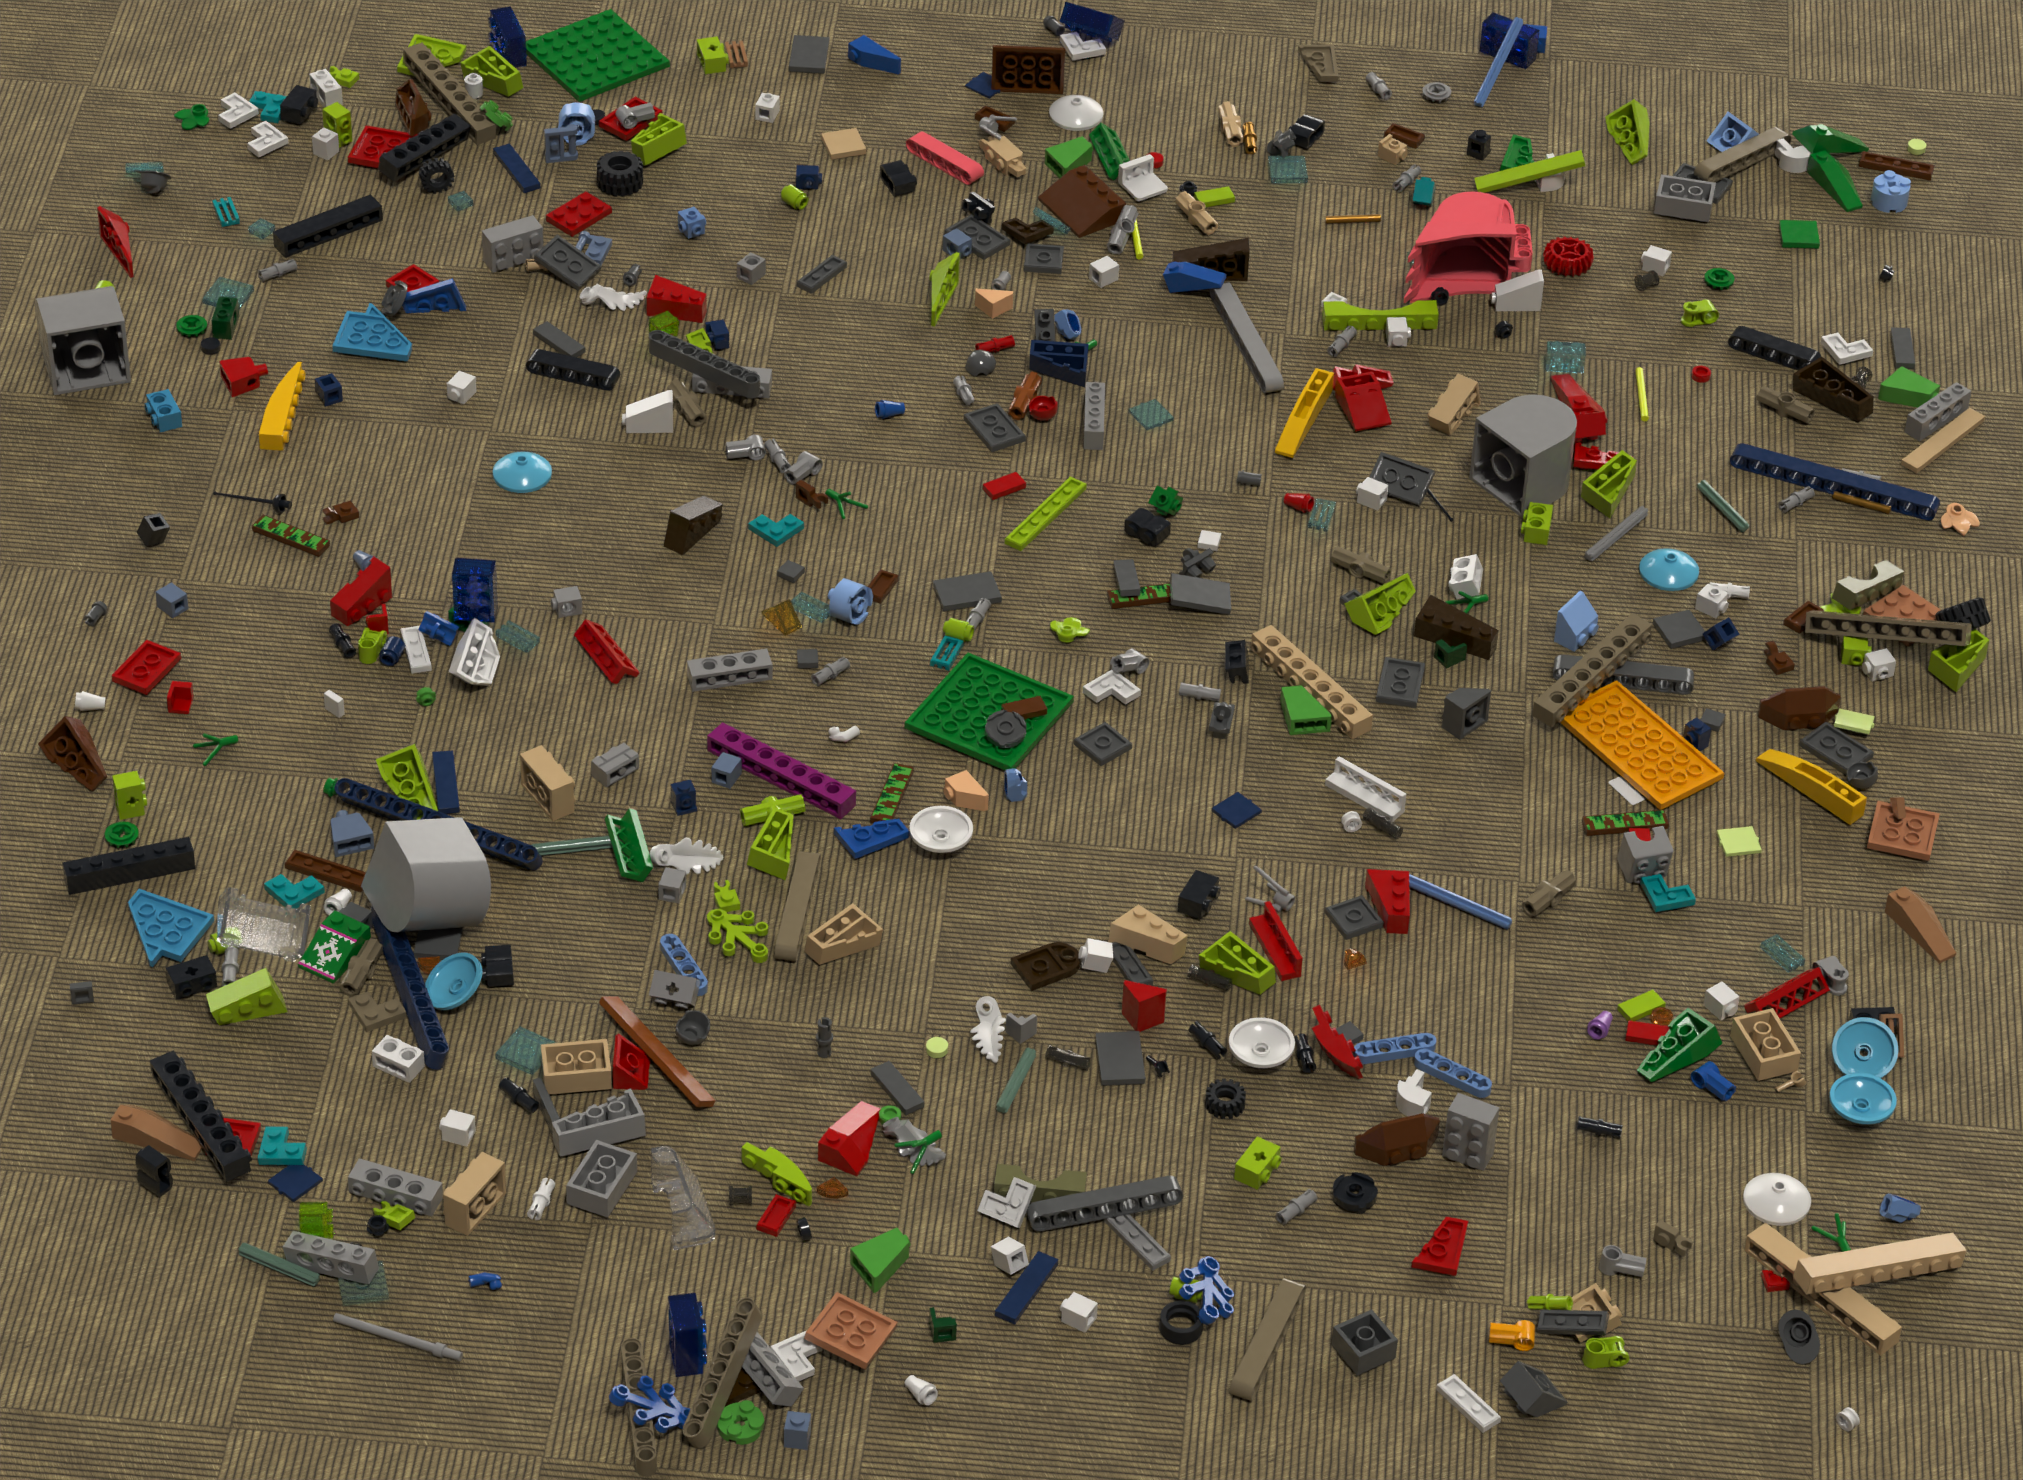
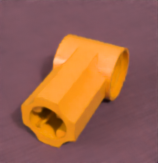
M1527 1320L1518 1321L1515 1325L1490 1322L1489 1343L1511 1344L1520 1351H1529L1533 1349L1535 1343V1325Z

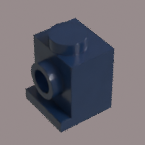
M797 165L796 188L799 190L818 189V185L822 184V173H819V166Z
M724 319L705 322V332L714 350L729 348V331Z
M332 373L314 379L315 391L322 399L325 407L343 401L342 386Z
M1728 617L1702 634L1711 649L1715 650L1737 637L1739 632Z
M1696 717L1685 724L1683 737L1696 749L1702 751L1709 747L1711 728Z
M691 779L671 784V804L677 816L697 812L696 790Z

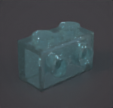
M1547 341L1545 371L1584 373L1585 343Z

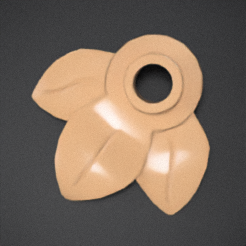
M1959 503L1949 504L1946 508V513L1942 515L1940 520L1943 529L1953 527L1962 536L1967 534L1970 526L1979 527L1977 516L1965 510Z

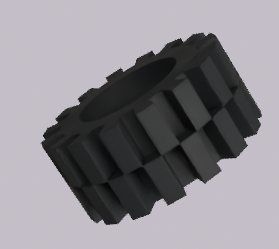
M434 158V161L429 159L428 164L424 162V167H420L421 172H419V178L424 189H427L428 192L432 191L433 194H436V191L442 193V189L447 191V186H452L451 182H454L455 177L448 161H444L443 158H440L438 161V158ZM435 173H443L437 179H430L431 176Z
M1223 1078L1222 1082L1218 1079L1215 1080V1084L1211 1082L1206 1089L1205 1099L1206 1110L1209 1109L1208 1113H1214L1216 1118L1220 1115L1221 1119L1224 1120L1225 1116L1233 1119V1115L1238 1117L1239 1113L1242 1114L1245 1109L1246 1091H1244L1243 1085L1240 1086L1239 1082L1234 1084L1232 1079L1226 1082V1078ZM1221 1097H1228V1098H1231V1099H1233V1100L1223 1101V1100H1220L1219 1098H1221Z

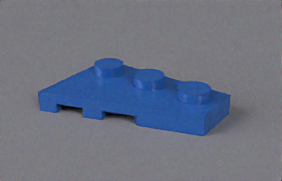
M453 278L407 292L402 304L406 313H428L431 310L449 312V309L466 311V305Z
M900 819L874 822L871 826L864 827L856 824L852 825V828L849 829L834 827V835L854 859L910 837V831Z

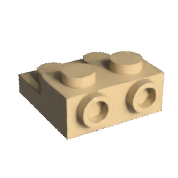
M1597 1283L1572 1297L1573 1307L1571 1310L1608 1311L1609 1319L1606 1334L1622 1325L1619 1319L1622 1317L1620 1310L1616 1304L1611 1306L1609 1302L1612 1299L1605 1288L1601 1290ZM1575 1335V1336L1577 1337V1339H1578L1579 1342L1581 1343V1342L1585 1341L1586 1339L1592 1337L1593 1335Z

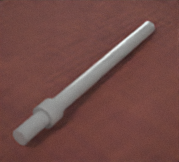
M335 1313L333 1322L432 1352L433 1356L440 1358L448 1357L457 1361H461L463 1357V1352L447 1348V1345L439 1342L434 1344L339 1313Z

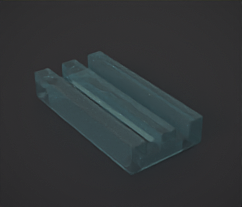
M162 162L126 163L125 170L127 173H137L134 170L164 172V165Z
M1035 207L1033 210L1034 215L1064 234H1068L1071 228L1038 207Z
M1317 498L1308 522V528L1312 529L1313 526H1316V530H1320L1321 527L1324 528L1323 531L1327 532L1336 508V502ZM1320 504H1324L1318 521H1315ZM1328 505H1329V506H1330V509H1329V512H1328V514H1327L1326 520H1325V522H1322L1323 519H1324V516H1325L1327 507H1328Z
M800 592L789 602V608L821 623L824 622V618L827 619L829 617L830 608L828 604L803 592Z
M510 620L506 622V625L503 624L501 626V630L497 629L495 631L497 637L526 653L540 643L539 636Z
M1778 934L1761 942L1760 948L1788 973L1792 971V968L1797 969L1798 965H1805V958Z

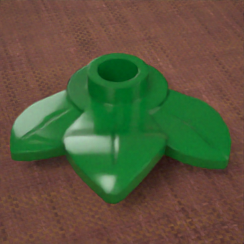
M195 104L191 109H182L174 114L175 118L183 120L182 129L185 130L193 129L197 125L204 127L209 123L208 109L203 104Z

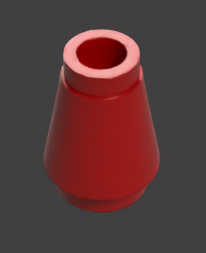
M1286 493L1284 504L1303 513L1311 512L1314 507V497L1310 496V494Z

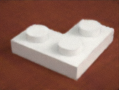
M1077 32L1060 35V42L1072 61L1106 54V48L1100 39L1083 42Z
M234 92L221 99V106L226 108L227 111L219 114L218 119L222 124L231 129L258 115L259 111L255 105Z
M264 121L251 127V132L257 139L248 142L247 147L257 157H261L288 144V137L270 123Z
M1839 333L1821 337V344L1839 365L1873 355V349L1864 339L1847 343Z
M1110 670L1084 685L1083 693L1096 703L1112 694L1126 705L1141 696V689L1120 673Z
M1014 1177L1006 1197L985 1190L977 1211L1020 1228L1036 1185Z
M806 1331L771 1346V1349L798 1382L813 1376L815 1368L806 1357L822 1351L821 1347L804 1339Z

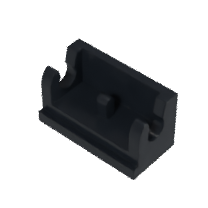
M1245 640L1225 642V670L1228 672L1229 679L1233 684L1235 683V676H1241L1243 684L1249 683V655Z

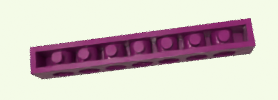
M722 722L707 735V751L718 757L724 752L742 758V769L794 796L802 795L804 801L839 819H842L856 806V790L752 738L734 727Z

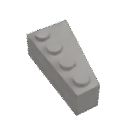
M630 1088L624 1091V1095L618 1098L615 1095L607 1098V1102L597 1106L593 1104L583 1113L575 1112L552 1122L553 1143L561 1157L590 1150L596 1140L611 1145L646 1136L645 1115Z

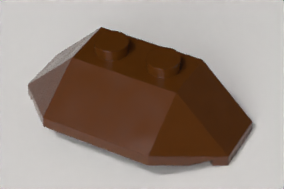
M409 79L402 86L396 88L395 106L409 135L414 136L428 128V122L431 121V111L428 110L427 103L424 102L413 79Z
M1825 686L1783 689L1772 694L1767 699L1760 700L1758 718L1782 730L1818 728L1823 723H1828L1838 713L1841 696Z
M1421 1113L1382 1122L1368 1129L1363 1135L1355 1136L1354 1154L1383 1166L1425 1157L1438 1137L1440 1120L1438 1117Z

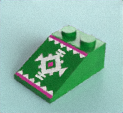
M334 910L320 925L299 961L298 968L334 984L348 969L351 957L353 955L357 956L364 942L371 938L370 926Z

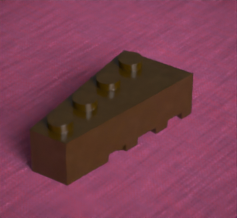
M1249 238L1173 251L1172 262H1188L1225 273V281H1248Z
M1820 357L1793 373V391L1858 422L1873 413L1874 396L1824 357Z
M1430 595L1416 617L1414 637L1433 643L1442 639L1450 647H1456L1465 643L1467 645V654L1490 660L1497 648L1499 630Z

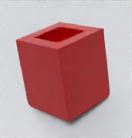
M381 604L382 614L368 615L366 617V625L370 630L378 632L384 630L389 634L386 604Z
M171 682L167 695L168 713L189 714L194 699L192 682Z

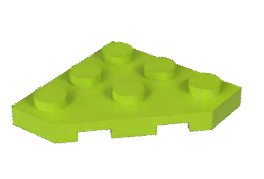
M418 34L414 35L408 46L423 43L440 60L444 67L461 62L466 52V45ZM402 57L397 66V72L414 76L403 63Z

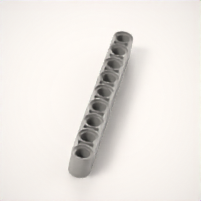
M1230 282L1223 283L1221 288L1210 289V296L1262 392L1265 394L1282 391L1284 389L1283 377Z

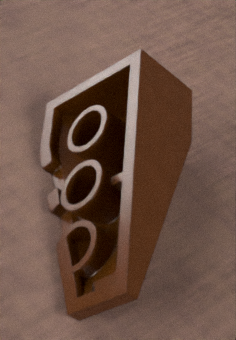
M64 716L38 743L47 759L74 776L77 781L91 791H94L107 778L92 737L80 719Z

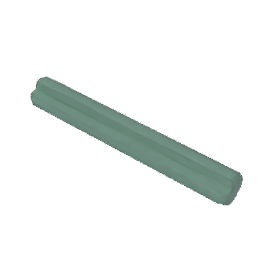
M1701 480L1698 483L1697 488L1741 532L1749 529V524L1705 480Z
M610 836L531 844L541 856L613 848Z
M1028 1047L1024 1050L996 1104L998 1112L1004 1114L1008 1111L1036 1057L1035 1049Z
M242 1243L238 1249L239 1255L311 1286H316L320 1281L318 1273L248 1243Z

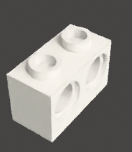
M326 69L309 74L310 88L316 90L318 101L324 108L335 102L343 105L342 87Z
M1477 554L1454 559L1453 567H1451L1449 589L1451 592H1454L1456 599L1465 598L1458 594L1459 591L1470 596H1476L1480 593L1483 567Z
M386 1035L372 1050L373 1067L409 1083L425 1067L424 1051L389 1035Z

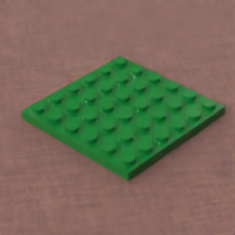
M612 9L605 10L599 14L521 43V50L578 102L670 67V60Z
M967 653L905 721L904 728L1000 769H1016L1074 702V696L981 657ZM1041 696L1047 707V714L1024 719L1026 722V736L1020 744L1011 748H1001L988 740L985 734L987 719L994 712L1000 711L1002 704Z

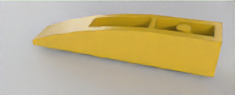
M297 362L270 397L259 431L260 449L283 451L285 443L289 442V431L292 430L293 425L292 418H295L296 415L295 406L299 404V394L302 393V382L305 381L306 375L305 370H302V362Z
M1318 368L1314 370L1288 418L1276 446V454L1294 457L1333 391V372Z
M1768 749L1756 758V762L1849 825L1864 816L1867 797L1819 766L1773 749Z

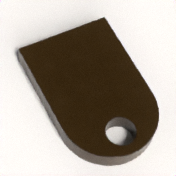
M1054 942L1011 957L1010 964L1028 988L1033 991L1073 976L1080 968L1081 959H1079L1078 950L1072 945ZM1064 956H1072L1073 958L1068 959L1064 958Z

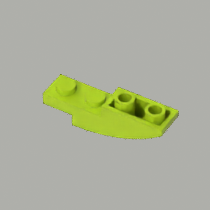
M748 1142L742 1146L743 1164L757 1170L766 1177L772 1178L773 1188L809 1207L812 1205V1188L798 1166L788 1157L771 1146L766 1151Z

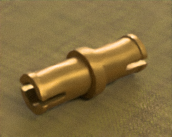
M1246 122L1243 125V142L1245 143L1246 153L1252 155L1257 151V135L1254 132V124Z

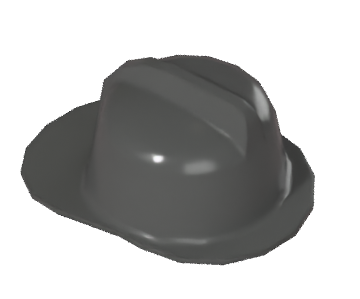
M134 170V172L141 174V186L150 194L163 191L167 181L171 179L170 175L163 172Z
M1790 1310L1783 1314L1779 1321L1778 1329L1786 1353L1795 1363H1810L1817 1357L1820 1350V1340L1815 1324L1810 1316L1801 1310Z

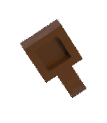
M803 480L796 482V499L809 507L814 505L818 509L821 508V502L828 504V496L826 494L815 493V488Z
M351 501L332 506L333 509L330 507L323 509V513L327 516L323 518L326 524H331L337 520L344 523L359 518V511Z
M1774 641L1765 643L1768 649L1764 650V654L1767 656L1766 663L1776 676L1794 670L1795 664L1785 651L1779 653Z

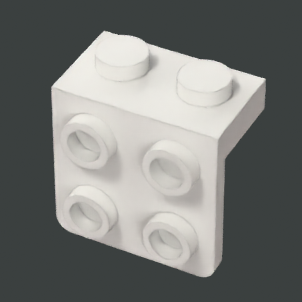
M1151 154L1119 165L1118 183L1136 201H1143L1165 193L1168 190V187L1153 173L1154 157Z

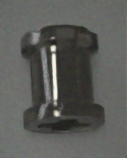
M1654 270L1649 271L1645 275H1636L1634 279L1635 286L1639 291H1645L1650 286L1656 287L1659 285V276Z
M1859 367L1856 370V375L1851 379L1857 381L1856 383L1865 389L1866 383L1872 379L1873 375L1868 368Z
M729 1185V1206H733L734 1203H748V1205H752V1185H748L747 1188H734L733 1185Z

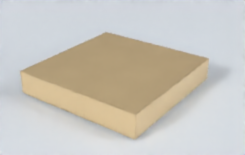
M857 128L821 133L822 142L831 160L866 154V147Z

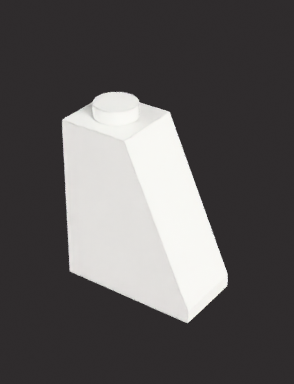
M1535 270L1496 284L1494 293H1491V304H1494L1495 311H1541L1544 286L1542 270Z
M667 390L627 405L626 414H622V425H626V433H673V391Z

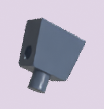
M341 810L337 812L335 818L330 820L335 857L374 849L373 831L360 813L348 814L346 810Z

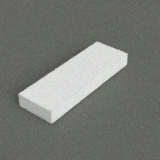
M419 626L400 629L402 640L406 645L405 652L411 674L432 671L423 633L418 630Z
M1455 1374L1437 1384L1436 1390L1482 1433L1500 1423L1501 1416Z

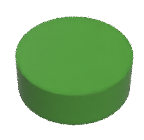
M885 1106L879 1111V1122L882 1125L894 1117H898L901 1120V1111L895 1106Z

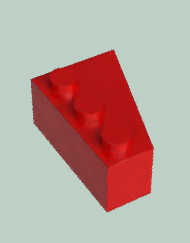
M655 275L646 297L647 316L703 323L707 312L706 293Z

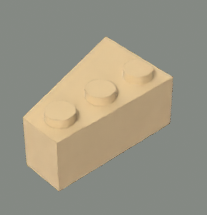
M1457 374L1449 382L1445 393L1439 396L1435 407L1430 409L1428 413L1430 427L1451 435L1462 424L1463 420L1461 419L1465 415L1469 417L1472 414L1470 410L1474 406L1479 407L1481 405L1478 382Z
M852 903L807 936L804 952L821 965L879 946L883 929Z
M1138 904L1111 923L1108 942L1126 945L1133 951L1137 949L1146 952L1148 957L1173 964L1185 955L1188 935Z

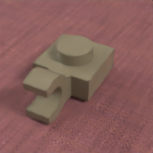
M1662 1220L1656 1224L1653 1241L1672 1251L1676 1249V1252L1681 1256H1685L1687 1248L1691 1249L1693 1245L1691 1239L1679 1235V1229Z

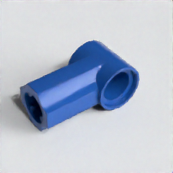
M1711 1061L1706 1062L1691 1072V1080L1699 1089L1706 1087L1725 1102L1736 1091V1086L1720 1074L1718 1067Z

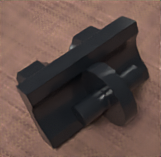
M970 192L969 198L964 199L962 203V209L965 212L970 211L975 219L982 220L986 224L992 223L991 216L995 211L992 200L984 199L977 193Z

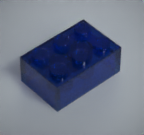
M1065 2L1059 22L1064 24V28L1070 31L1083 33L1087 36L1097 37L1112 43V40L1119 41L1125 20L1114 15Z
M511 6L490 10L488 25L491 28V32L488 33L490 43H493L494 50L515 68L527 66L526 36Z
M1492 12L1482 22L1479 51L1496 57L1513 20ZM1523 24L1505 62L1527 69L1537 58L1540 30Z
M455 558L452 571L454 620L472 621L475 618L480 622L495 623L498 609L496 560Z
M696 1293L668 1296L669 1346L675 1377L703 1374V1364H707L706 1350H703L707 1348L706 1335H703V1333H707L705 1319L700 1317L703 1316L702 1302H697Z

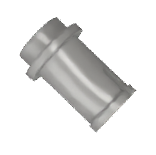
M1002 271L999 277L992 281V289L1005 290L1006 284L1011 280L1010 273Z

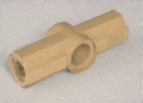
M1230 101L1223 102L1218 110L1221 118V132L1225 133L1228 144L1232 147H1238L1239 144L1243 143L1240 116H1237L1235 107Z
M1186 191L1181 192L1176 197L1175 203L1186 213L1188 222L1191 225L1198 226L1207 235L1214 234V231L1218 229V223L1205 210L1203 202L1196 201Z

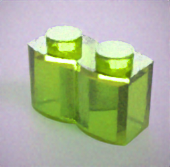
M300 1202V1232L327 1239L334 1238V1224H330L333 1222V1209H328V1202Z

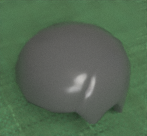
M974 350L968 356L965 368L968 373L975 377L979 373H984L987 376L994 371L996 360L988 351Z
M1872 761L1868 763L1855 762L1848 767L1846 778L1851 786L1857 789H1867L1877 781L1878 768L1874 766Z
M686 1011L676 1024V1035L682 1042L688 1045L701 1044L709 1034L710 1020L706 1014L700 1011Z

